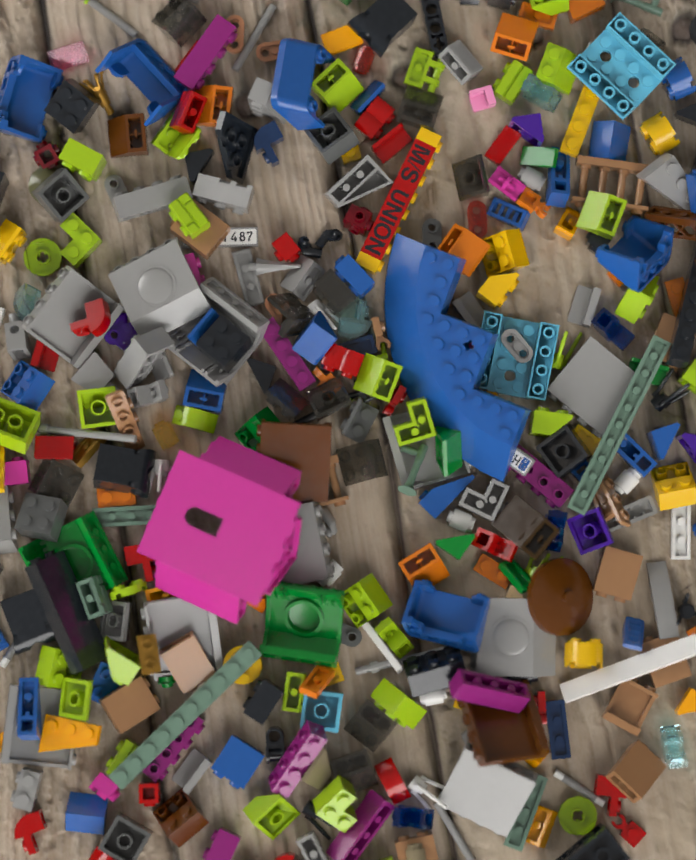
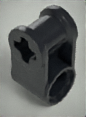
M271 726L266 732L267 764L279 762L286 752L284 733L278 726ZM270 732H279L280 738L272 740L269 736Z

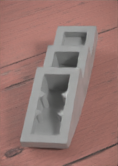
M651 495L623 506L629 513L631 524L658 513ZM616 517L606 522L610 532L625 527L618 523Z
M666 561L646 563L659 639L679 637Z

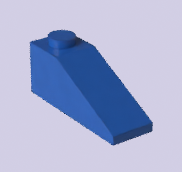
M558 152L556 168H548L546 206L565 208L570 196V156Z
M627 433L625 434L617 453L630 467L640 474L641 478H644L658 463Z
M470 475L433 488L429 492L425 490L418 497L421 500L418 504L436 519L475 476Z
M19 678L17 736L21 740H41L42 720L39 678Z

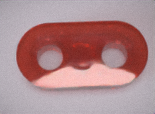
M475 200L467 207L468 230L479 238H483L488 230L487 212L485 204ZM478 208L480 213L474 214L473 209ZM475 227H480V228H481V232H480V233H476V232L474 231V228H475Z

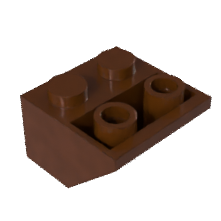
M144 113L126 114L107 120L111 158L149 155L147 127L144 125L146 117Z
M183 788L152 812L167 837L179 848L209 823L201 809L183 791Z

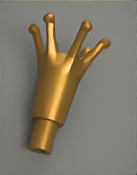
M104 71L100 72V80L99 73L94 74L96 87L88 79L83 80V83L80 82L79 84L102 101L100 106L104 108L109 116L115 112L110 105L111 101L105 90L103 82Z

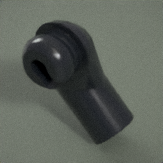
M338 229L324 230L315 242V245L323 249L327 242L340 241L343 235Z
M300 237L298 247L301 249L302 254L307 257L321 259L322 249L313 248L308 237Z

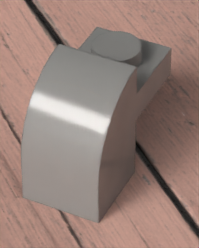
M164 379L127 390L128 398H131L134 408L161 403L169 398L168 387Z

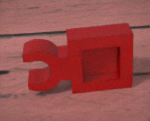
M397 385L390 402L387 403L382 411L383 414L386 416L392 415L396 405L402 403L406 398L407 394L405 391L407 388Z
M538 690L536 695L533 696L542 724H547L545 691Z
M618 813L622 820L621 823L615 824V822L611 821V824L617 829H622L619 835L635 848L647 833L632 820L627 824L626 818Z

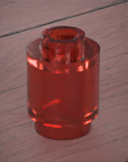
M363 45L362 48L359 47L352 63V71L355 73L367 75V72H370L376 55L370 47Z

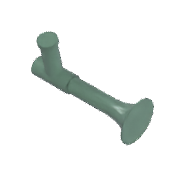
M610 0V3L612 1L628 3L659 17L663 12V8L658 7L660 0H652L651 4L640 0Z
M420 444L419 449L406 445L400 448V452L416 456L406 483L398 486V490L405 495L416 496L417 494L414 490V482L426 455L427 445Z

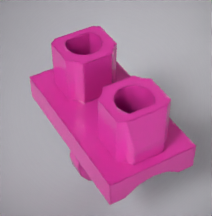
M500 166L497 167L487 181L514 202L526 188L523 183Z

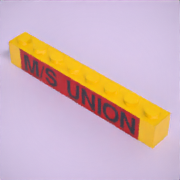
M422 126L356 259V262L363 270L373 275L377 271L381 272L385 264L382 260L385 254L389 255L393 245L390 243L393 237L396 236V233H400L402 228L399 225L402 220L406 221L410 213L407 210L410 203L414 204L418 194L415 192L418 186H423L427 178L424 174L427 169L431 170L435 160L432 159L434 153H439L443 145L440 142L442 136Z

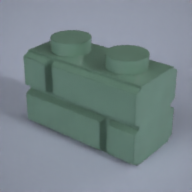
M101 575L75 583L89 620L114 611L106 588L103 585Z

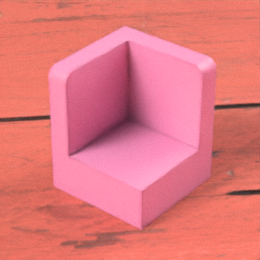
M491 85L469 91L468 96L473 112L496 106V99Z

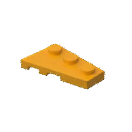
M46 714L38 752L99 745L102 726Z

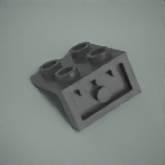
M359 398L358 401H353L349 409L351 415L349 419L345 417L340 429L343 430L342 435L363 445L379 410L362 402L363 399Z

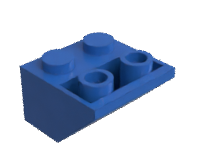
M20 360L9 378L4 382L0 392L18 404L37 411L55 381L28 363Z
M191 369L182 405L184 407L187 406L222 414L227 385L223 383L216 387L195 369Z

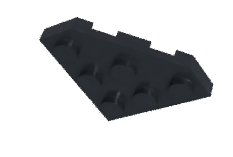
M220 111L215 131L227 178L243 184L254 147V138L259 129L226 111Z

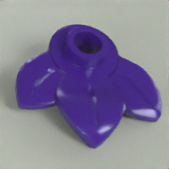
M121 313L104 335V339L108 344L117 345L118 348L124 351L131 344V339L138 333L131 322H128L127 314ZM111 332H115L117 334V338H112Z

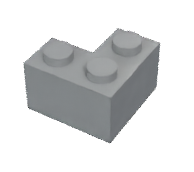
M492 478L484 495L466 487L457 505L493 522L510 486Z

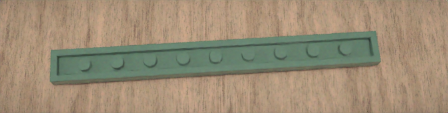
M653 335L567 508L585 516L671 345L670 342Z
M249 640L109 775L110 779L123 790L263 654Z

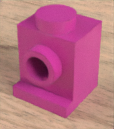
M101 772L88 787L94 792L98 790L96 792L98 796L104 800L109 798L112 802H115L121 794L119 792L121 789Z

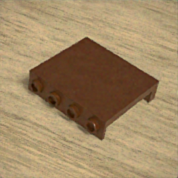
M262 419V423L258 424L257 436H261V443H257L256 452L302 471L300 485L290 497L295 501L328 502L332 422L305 424L266 422L265 419Z
M528 679L521 680L520 683L527 684L531 699L520 713L457 700L459 708H462L463 724L467 725L468 741L473 746V758L477 760L479 767L546 757L550 747Z

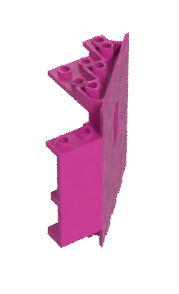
M218 436L214 442L212 441L208 450L202 453L199 458L179 450L136 551L156 560L155 587L237 624L246 612L247 602L257 606L263 594L270 595L297 559L302 518L296 515L301 503L290 497L300 485L302 471L222 436ZM192 507H197L222 518L223 522L217 536H212L190 526L186 521V512Z

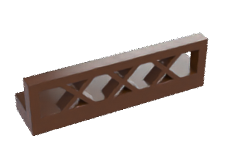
M653 205L644 214L647 220L665 226L673 224L678 229L677 232H674L673 238L696 241V233L689 234L685 230V227L689 226L696 232V213L685 209Z

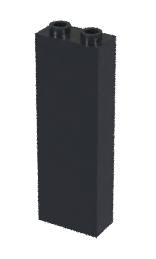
M54 549L45 553V558L43 559L40 556L31 560V565L24 569L71 674H75L107 658L105 642L95 620H89L75 584L77 579L64 550L55 552Z

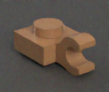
M379 317L371 318L378 352L381 351V343H386L387 348L390 349V341L383 337V332H386L384 322L380 321Z

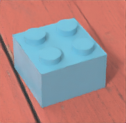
M323 690L317 699L304 695L300 728H302L306 720L324 726L327 732L338 733L343 693Z

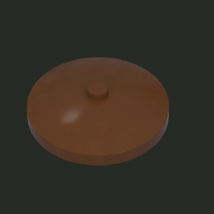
M567 558L547 560L536 569L529 582L527 602L533 621L542 631L550 635L567 636L577 632L586 623L593 606V587L585 569L577 562Z

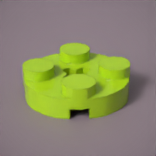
M47 238L35 239L25 249L23 255L25 266L34 275L40 277L50 276L61 267L63 259L60 253L61 249L55 242ZM42 252L48 255L46 262L43 263L41 260H38Z
M139 579L129 583V587L125 588L123 584L110 589L111 593L109 595L111 601L137 594L139 591H145L148 589L146 582H143V579Z
M570 797L559 808V823L569 834L585 835L596 825L597 810L594 804L585 797ZM575 811H582V819L580 821L578 819L573 820V813Z

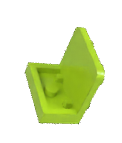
M172 112L150 143L168 157L180 160L187 156L192 143L197 142L200 138L201 129L196 126L194 134L185 135L169 127L175 113Z

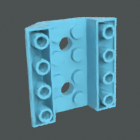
M619 12L589 47L567 66V69L624 120L675 67L676 63ZM604 52L609 53L611 59L607 62L602 61L600 55ZM632 78L637 79L638 87H630L628 80Z
M484 311L481 328L499 335L479 389L524 399L546 401L560 325L525 321L505 317L500 313ZM515 329L533 350V356L527 363L517 362L503 346L501 336L505 330ZM512 336L507 337V341L510 343L513 342ZM521 350L519 352V355L521 357H525L526 352L524 350ZM513 371L515 379L507 381L504 377L505 372Z

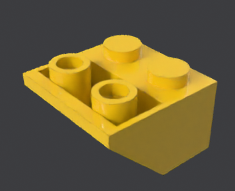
M5 219L0 226V262L4 265L14 259L16 249L18 247L21 248L27 240V233L8 219Z
M520 228L504 230L482 239L491 246L482 259L487 278L530 265Z
M509 273L489 276L478 290L476 297L493 310L496 306L500 308L508 298L506 293L508 291L512 293L520 282L517 280L519 274Z
M688 462L656 467L650 471L655 499L660 511L696 504V483Z

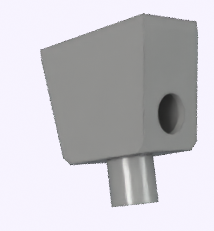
M11 313L8 315L9 323L4 324L7 352L13 361L32 358L29 334L21 328L23 323L20 313Z
M94 351L71 380L85 389L115 386L112 381L116 378V375Z

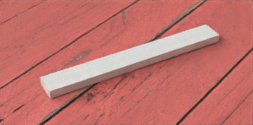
M696 633L559 684L565 702L575 701L696 656Z

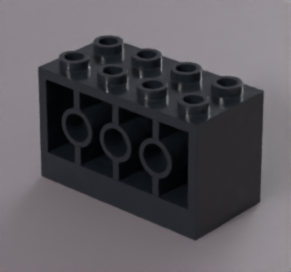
M599 823L555 860H630L631 858L602 823Z

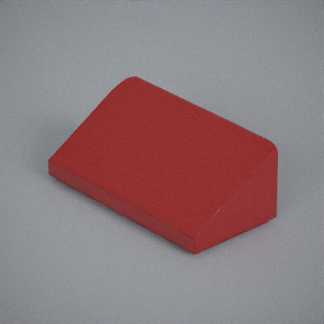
M506 125L486 151L484 157L495 165L500 166L522 134Z

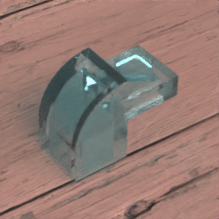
M530 73L520 89L524 93L522 96L527 101L554 113L563 97L556 88L543 84L536 75Z
M24 283L16 291L13 301L14 310L22 321L26 315L31 314L34 310V305L40 299L42 292L27 283Z
M356 301L354 319L339 318L337 337L354 339L368 331L372 321L364 320V317H368L369 306H366L367 301Z
M679 724L660 727L662 752L668 769L688 767V760L683 745V735Z

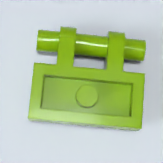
M416 47L404 84L422 90L423 84L427 83L429 84L427 92L434 94L436 87L440 84L439 78L441 72L445 69V65L441 62V59L437 61L432 60L433 52ZM429 67L434 68L432 77L426 76Z

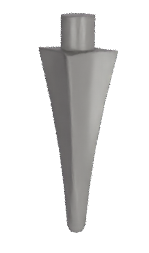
M256 258V263H248L249 271H256V275L301 268V264L283 263Z

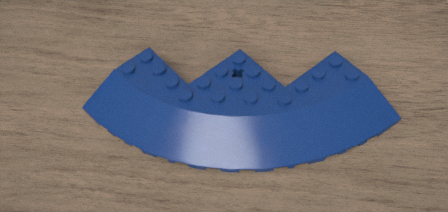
M396 233L389 256L385 280L384 310L386 332L391 343L390 351L393 361L403 366L399 376L400 381L407 388L406 393L410 401L421 397L426 398L434 426L461 431L463 460L481 472L504 482L531 410L479 389L499 334L447 314L466 259ZM470 342H472V345H474L473 349L469 348Z

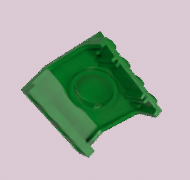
M94 511L62 526L57 543L36 539L18 548L26 567L31 565L30 561L37 557L45 558L44 554L54 549L55 552L64 550L77 582L101 575L103 585L108 590L129 580Z
M280 581L270 595L266 594L265 631L262 645L259 646V651L263 654L261 657L337 668L342 641L345 591Z

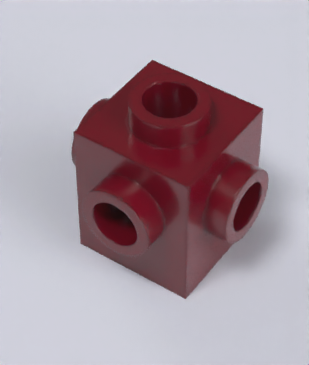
M45 140L36 145L37 149L33 152L35 155L33 158L38 167L41 166L43 169L48 167L50 170L59 164L58 161L60 159L58 157L61 150L57 144L53 145L52 141L47 143ZM45 151H50L51 157H46L44 155Z
M351 204L343 219L344 228H347L354 235L360 234L365 236L366 232H370L374 224L371 211L366 207L360 208L354 204Z

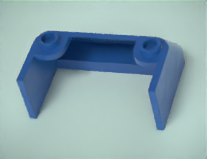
M140 38L110 50L95 70L99 73L109 69L115 77L123 78L127 76L151 102L147 106L150 116L145 121V126L166 116L178 105L183 91H189L188 88L175 80L173 77L175 72L145 40Z
M285 38L280 41L270 97L271 105L297 130L324 128L325 124L316 116L318 103L310 95L315 65L333 63L336 59L320 44Z

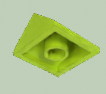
M63 677L59 716L88 721L93 680Z

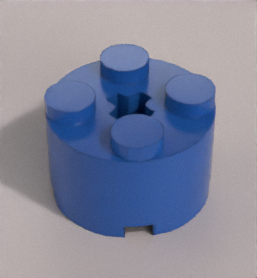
M682 57L673 60L676 63L675 67L661 82L667 85L666 93L670 101H677L696 92V85H692V75L685 61L682 62Z

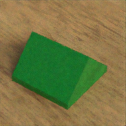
M434 426L436 432V463L444 477L449 476L463 466L461 431Z
M463 535L434 542L440 549L456 560H460L475 538V535Z

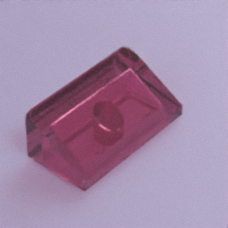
M83 41L47 52L51 66L61 70L90 62Z

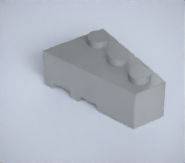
M256 77L248 96L249 108L252 110V114L261 118L266 116L285 125L287 120L271 105L270 97L273 83Z
M665 152L636 175V177L659 192L678 208L690 210L686 173L674 155Z
M367 154L338 180L324 196L336 208H339L394 182Z
M199 173L192 195L198 203L206 205L209 202L214 204L215 208L225 210L226 207L233 209L232 212L235 214L243 215V213L248 214L255 192L252 185L244 187L238 185L235 181L227 182L218 177Z
M162 326L142 335L137 334L131 339L129 347L124 350V355L117 362V367L113 373L126 389L140 384L155 368L152 364L158 358L162 360L165 356L163 352L169 347L172 348L176 343Z
M7 485L5 486V493H0V554L18 552L17 530L14 528L16 513L12 506V503H15L13 491L11 492Z

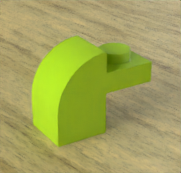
M176 405L172 424L214 434L219 415L187 406Z
M389 616L374 628L399 659L403 658L414 648V645Z

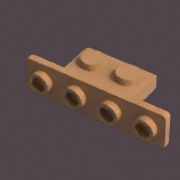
M123 389L105 395L119 433L137 435L136 443L123 441L125 448L137 450L144 447L145 443L137 426V423L140 422L136 411H131L134 408L131 398H126Z
M606 472L593 498V502L596 507L600 506L606 522L616 517L619 524L629 527L631 526L629 513L623 508L621 504L622 499L614 489L615 484Z

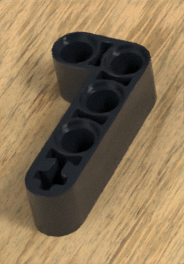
M420 0L429 48L434 53L433 56L438 57L448 46L439 4L440 0ZM428 7H434L436 9V12L434 14H429L426 11V9ZM432 25L439 26L440 31L432 32L430 30V27ZM438 38L439 45L442 47V50H438V48L436 47V39Z

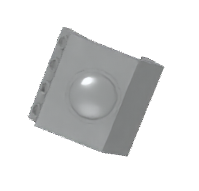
M178 237L168 239L156 248H150L145 254L133 257L124 265L116 266L108 274L131 324L140 335L161 326L168 333L207 313L212 308L209 298L201 290L184 256Z
M212 276L200 284L201 290L209 298L211 307L219 315L224 316L249 336L253 346L233 369L227 373L204 355L187 338V335L204 317L205 314L169 332V336L176 344L168 349L218 387L223 383L227 385L259 346L270 320Z
M488 597L490 598V606L482 643L478 653L471 652L470 671L490 676H555L556 635H550L542 631L535 624L529 612L527 598Z

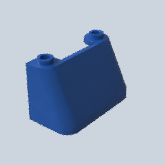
M22 54L13 56L9 60L0 88V132L36 143L44 141L47 135L45 125H42L46 114L44 109L50 101L53 89H56L57 86L60 87L63 82V70Z
M633 215L628 221L624 222L622 226L623 237L611 249L607 244L598 247L596 251L597 261L630 290L641 292L668 264L672 253L675 228Z
M415 579L401 620L406 634L418 639L478 653L484 634L490 598L481 593L473 595L470 599L438 591L431 581Z

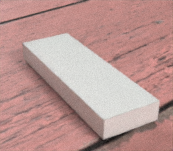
M691 505L671 509L670 560H691Z
M369 622L363 624L364 630L398 674L401 673L404 668Z

